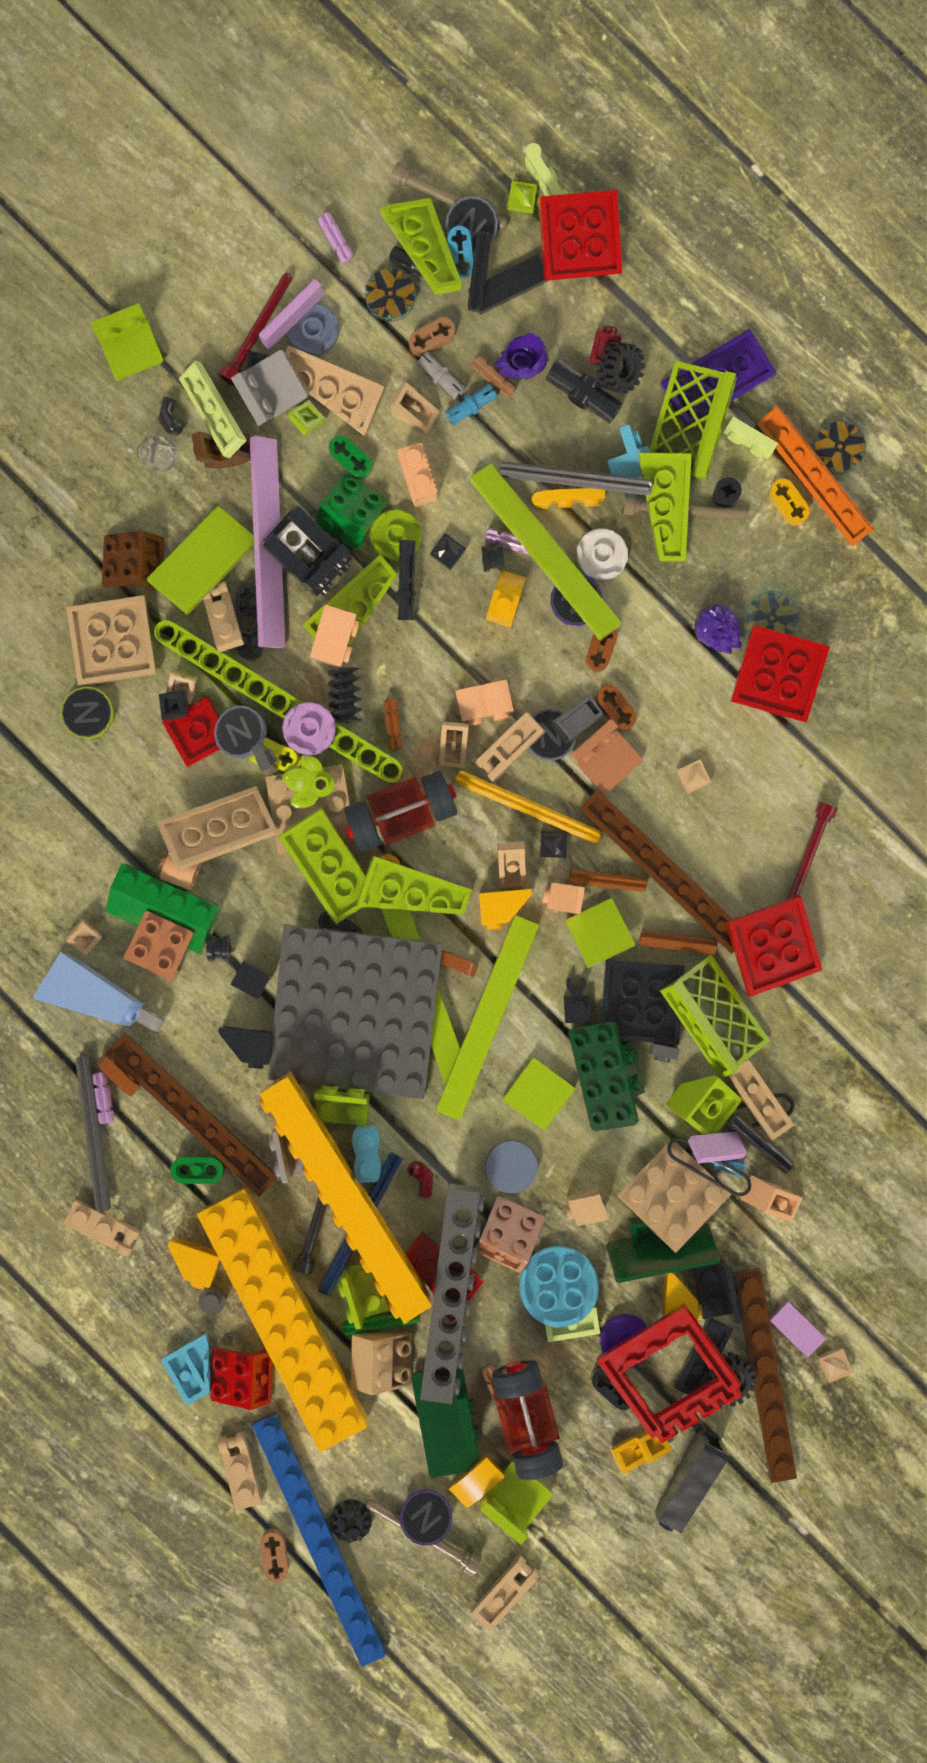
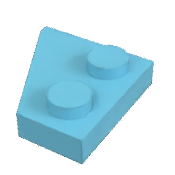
M207 1332L161 1358V1362L186 1406L211 1391L209 1338Z

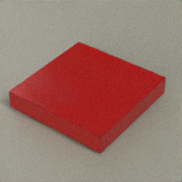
M208 696L189 706L190 717L162 721L187 768L221 750L216 744L214 735L219 715Z

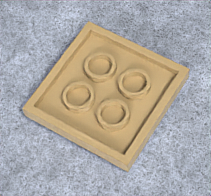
M144 595L66 607L79 686L157 674L147 601Z
M343 764L323 767V771L332 775L335 782L334 789L328 796L319 797L313 806L305 808L291 805L295 791L286 786L282 780L283 774L265 777L272 821L277 830L275 839L279 855L288 852L277 836L320 808H323L345 843L356 842L354 838L350 839L345 827L348 821L344 808L350 805ZM319 779L316 782V786L319 789H324L326 782L323 779Z
M677 1142L672 1144L671 1151L674 1156L713 1178ZM667 1144L618 1194V1197L676 1253L731 1194L674 1161L668 1154Z

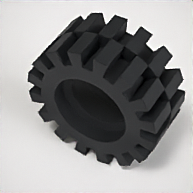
M618 341L609 343L610 346L603 348L605 353H600L599 355L602 360L597 362L596 365L600 367V370L596 371V375L600 376L598 381L600 384H603L602 387L605 389L629 393V391L635 389L634 385L638 386L640 384L638 378H643L644 373L641 372V369L645 368V364L641 363V361L645 359L644 355L640 354L642 352L641 349L636 348L637 346L634 344ZM623 359V368L619 375L618 368L621 360Z
M728 1352V1356L725 1353H721L731 1369L737 1371L738 1379L741 1382L738 1388L742 1396L729 1404L736 1406L737 1401L741 1405L744 1403L742 1399L744 1396L747 1399L751 1397L748 1393L749 1390L753 1392L755 1390V1387L751 1384L756 1383V1378L753 1376L755 1372L741 1356L737 1354L735 1356L731 1352ZM713 1369L710 1372H704V1376L707 1378L704 1380L705 1384L717 1378Z

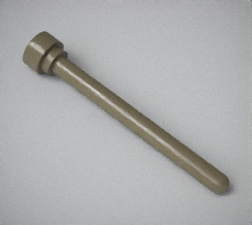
M399 162L396 163L392 171L390 183L398 187L409 185L451 206L461 199L411 175V171L407 170L408 166ZM497 216V227L501 230L506 229L507 221Z
M624 493L622 515H634V513H639V511H648L646 500H640V497H636L635 494ZM689 504L688 515L745 519L748 512L744 508Z
M373 1499L367 1501L366 1508L402 1529L399 1514ZM443 1540L430 1545L459 1562V1566L463 1568L462 1571L471 1577L475 1574L482 1559V1556L473 1551L471 1553L467 1551L464 1553Z

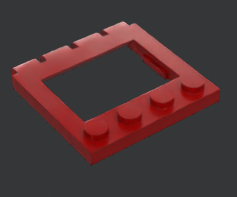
M685 1303L597 1358L598 1364L652 1439L657 1437L661 1443L678 1434L675 1425H677L680 1431H684L699 1422L700 1418L696 1412H699L703 1418H706L722 1408L719 1399L725 1405H728L742 1396L738 1388L741 1385L740 1380ZM688 1334L695 1344V1349L709 1369H713L717 1378L654 1415L625 1374V1371L658 1350L668 1346L681 1336Z

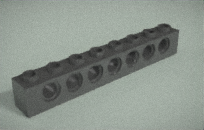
M448 1183L420 1400L452 1404L453 1395H459L460 1379H456V1370L462 1369L464 1353L459 1352L460 1343L466 1342L467 1327L462 1326L463 1316L469 1317L471 1301L466 1300L467 1290L472 1291L474 1274H469L470 1264H476L478 1249L473 1248L474 1237L479 1238L481 1222L476 1221L477 1211H483L484 1195H479L480 1187ZM459 1209H467L471 1216L466 1220H461L456 1216V1212ZM457 1235H462L467 1239V1243L463 1246H457L453 1243L452 1239ZM452 1262H460L464 1268L460 1272H454L449 1268V1265ZM450 1288H455L460 1292V1295L457 1298H450L447 1296L446 1291ZM450 1314L455 1316L457 1321L453 1324H446L442 1318ZM442 1341H449L452 1343L453 1348L443 1350L439 1344ZM440 1367H445L450 1373L447 1376H439L436 1370Z

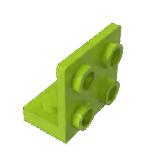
M139 303L90 322L116 381L164 362L146 315Z
M323 1085L314 1093L313 1099H316L315 1111L322 1122L367 1126L370 1093H364L365 1089L349 1087L347 1091L338 1090L339 1086Z
M360 1262L346 1266L340 1276V1282H338L341 1297L347 1298L348 1307L346 1308L348 1321L350 1324L354 1323L356 1330L362 1328L364 1318L389 1311L386 1295L381 1296L374 1285V1275L372 1272L367 1274Z
M512 1460L503 1471L505 1477L480 1498V1511L522 1545L528 1537L527 1526L552 1498L553 1492L538 1479H519Z

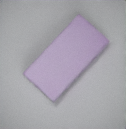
M737 1131L691 1136L688 1140L697 1163L742 1159L747 1154Z
M787 1300L769 1317V1320L807 1357L826 1340Z

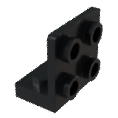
M722 1259L716 1264L693 1268L699 1304L702 1305V1318L707 1319L730 1315L735 1324L741 1323L740 1315L744 1314L742 1301L735 1292V1288H739L736 1272H733L732 1267L728 1266Z

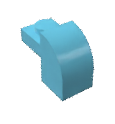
M626 425L619 429L627 453L608 460V465L612 475L642 478L637 452H651L648 446L638 449L639 446H642L638 430L633 431L630 425Z

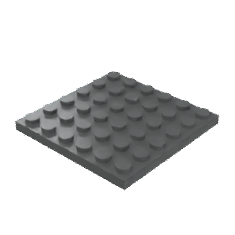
M284 924L268 1080L275 1081L291 1071L298 1084L323 1087V1085L339 1086L338 1089L349 1090L350 1087L365 1089V1092L424 1099L443 943Z

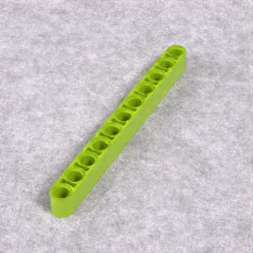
M163 620L156 625L154 635L162 645L283 720L291 708L303 703L224 653L218 652L216 648L169 620ZM168 628L174 629V636L169 640H163V632ZM195 642L197 648L194 653L186 654V644ZM213 655L218 656V665L213 668L207 667L208 658ZM232 670H241V678L238 681L232 682L229 680V674ZM255 683H262L264 685V690L260 695H252L251 688ZM279 696L285 697L286 705L282 709H275L273 707L274 700ZM335 722L336 733L333 742L329 746L330 749L385 783L396 784L402 779L403 768L396 759ZM345 737L352 738L354 741L353 747L348 751L340 749V741ZM367 751H372L376 754L375 762L370 765L362 762V755ZM388 765L398 767L399 772L396 777L387 778L384 775V770Z

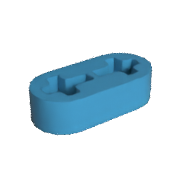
M455 226L448 233V247L455 266L460 263V254H463L464 262L469 263V268L465 269V274H461V270L457 269L460 278H467L472 275L474 261L473 238L468 228ZM459 230H461L462 235L467 236V240L462 242L463 251H459L458 242L453 241V236H457Z

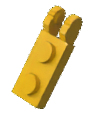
M592 488L544 490L533 493L531 502L533 508H541L542 510L548 509L551 504H558V508L573 507V503L583 502L584 507L599 506V502H604L605 490Z

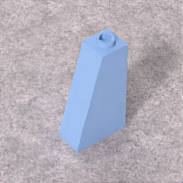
M62 952L59 953L33 996L38 1001L125 1026H131L139 1018L140 1009L144 1005V1003L73 955Z

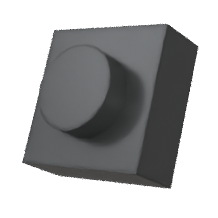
M261 743L251 747L262 773L270 775L277 772L274 765L277 763V758L271 748L268 749Z
M658 1043L650 1044L649 1053L655 1055L654 1060L670 1063V1059L678 1060L680 1049L677 1047Z

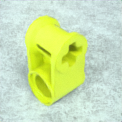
M264 737L263 745L268 749L271 748L277 758V763L274 764L277 770L286 773L291 769L300 767L301 758L297 752ZM290 754V758L293 759L292 764L287 763L285 766V763L282 762L283 757L288 758ZM254 755L251 756V757H248V760H249V761L254 762V763L257 764V761H256Z

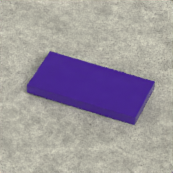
M751 329L691 363L692 365L724 373L725 371L736 373L737 381L731 402L777 374ZM681 369L676 380L680 387H683L693 381L694 378L690 371ZM695 373L696 376H697V378H698L699 376L703 375V374ZM671 376L660 382V386L665 394ZM708 376L700 381L706 394L717 387L719 378ZM676 384L674 385L673 392L678 390ZM697 384L683 391L689 403L703 396ZM681 394L670 399V403L676 412L687 406ZM712 395L711 397H709V400H710L711 404H712V400H713L714 395ZM706 400L692 407L698 420L708 415L710 411ZM690 410L679 415L685 428L696 422Z

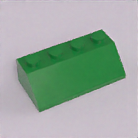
M121 863L110 887L105 912L136 926L139 925L145 911L154 913L192 931L194 935L187 949L201 955L206 945L207 936H210L222 906L129 864Z

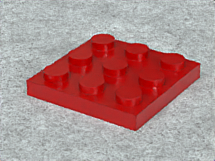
M617 190L538 197L544 281L622 274Z
M752 625L730 702L807 723L830 646Z
M797 895L725 921L748 996H755L823 970L801 896Z

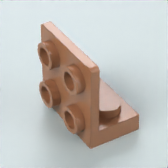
M612 719L570 755V758L604 795L643 762L638 753L616 730L618 725Z
M145 911L123 959L170 981L177 980L181 971L178 970V967L194 933L154 913Z
M497 1196L483 1232L477 1239L474 1248H478L477 1254L520 1273L529 1262L545 1218L512 1201Z

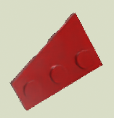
M421 1231L407 1249L405 1255L434 1296L440 1245ZM452 1262L449 1265V1268L454 1272H460L464 1268L460 1262ZM471 1269L469 1274H474L472 1291L467 1290L466 1300H470L484 1283V1279ZM450 1288L446 1291V1294L450 1298H457L460 1292L455 1288ZM450 1314L447 1315L450 1322L453 1323L456 1317Z

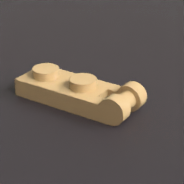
M226 581L219 582L218 586H215L203 600L217 650L222 652L244 645L227 583ZM222 596L221 600L213 602L212 598Z
M526 712L476 760L475 764L480 769L484 768L488 773L487 777L494 782L546 731ZM494 756L501 761L497 766L491 762Z
M78 1199L74 1201L63 1225L127 1257L130 1256L133 1250L131 1246L134 1240H138L141 1234L139 1229L105 1212H97L96 1208ZM119 1232L125 1235L123 1241L116 1239Z
M238 1432L236 1436L229 1438L227 1436L218 1437V1447L222 1455L235 1511L260 1505L262 1497L245 1432ZM238 1447L240 1452L232 1454L230 1448Z
M518 1555L512 1561L509 1568L472 1607L471 1614L489 1631H492L537 1581L540 1572L534 1567L530 1568L526 1564V1559ZM519 1572L524 1576L521 1582L515 1578Z

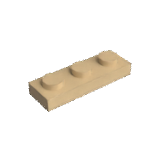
M748 1059L739 1066V1070L727 1077L771 1140H774L793 1127L794 1124Z

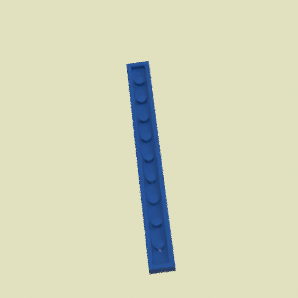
M276 1411L253 1422L252 1427L361 1667L385 1657L386 1650L278 1412Z

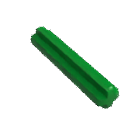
M391 1312L364 1318L362 1328L357 1330L354 1323L350 1324L346 1320L342 1324L343 1333L345 1336L418 1323L420 1321V1314L405 1324L400 1317L395 1319Z

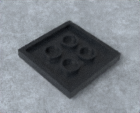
M605 960L600 1023L615 1022L620 1040L679 1045L681 1021L660 990L682 976L685 966Z

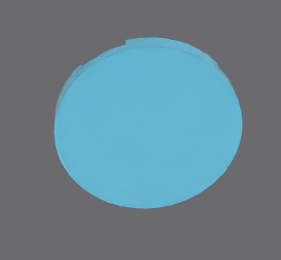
M550 1246L536 1252L529 1259L520 1276L519 1290L525 1308L536 1320L552 1327H567L580 1322L591 1312L598 1297L599 1282L592 1263L582 1253L567 1246Z

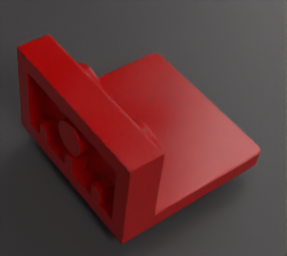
M219 1347L213 1348L211 1401L247 1410H254L270 1404L272 1399L273 1361L267 1350L262 1349L247 1354Z

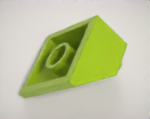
M713 1075L682 1083L665 1105L698 1132L705 1135L718 1133L743 1099L722 1080Z

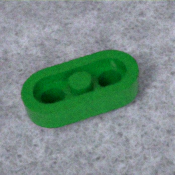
M181 1156L172 1163L170 1169L172 1178L181 1184H214L222 1178L225 1171L223 1162L215 1156ZM184 1164L188 1165L190 1168L189 1173H183L181 1166ZM208 1165L215 1166L216 1172L214 1174L208 1172Z

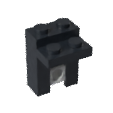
M294 506L259 544L315 597L319 594L324 596L333 586L331 581L337 575L341 577L351 566L348 563L352 559L348 554L349 550L342 543H337L299 506ZM292 530L298 534V542L294 546H290L286 541L287 533ZM306 540H308L320 552L318 556L315 557V551H313L311 547L309 548L307 544H305ZM295 552H299L300 556L303 555L308 561L311 560V563L307 566Z

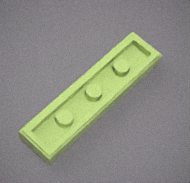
M195 360L179 377V380L224 457L230 458L247 440L201 362Z

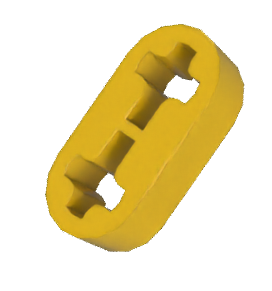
M785 478L778 479L772 484L769 489V497L786 522L793 526L803 524L810 514V509L795 486ZM777 486L781 489L784 487L787 489L785 493L786 498L783 495H776ZM790 503L794 509L800 508L803 511L800 514L801 519L798 516L793 517L791 515L793 508Z

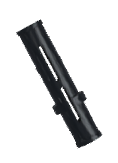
M399 540L398 591H396V596H398V620H414V597H417V591H414L416 540Z

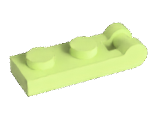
M536 143L529 144L526 148L525 165L544 195L569 194L566 189L562 190L557 183L558 178L555 171L551 167L548 168L542 160L541 147Z

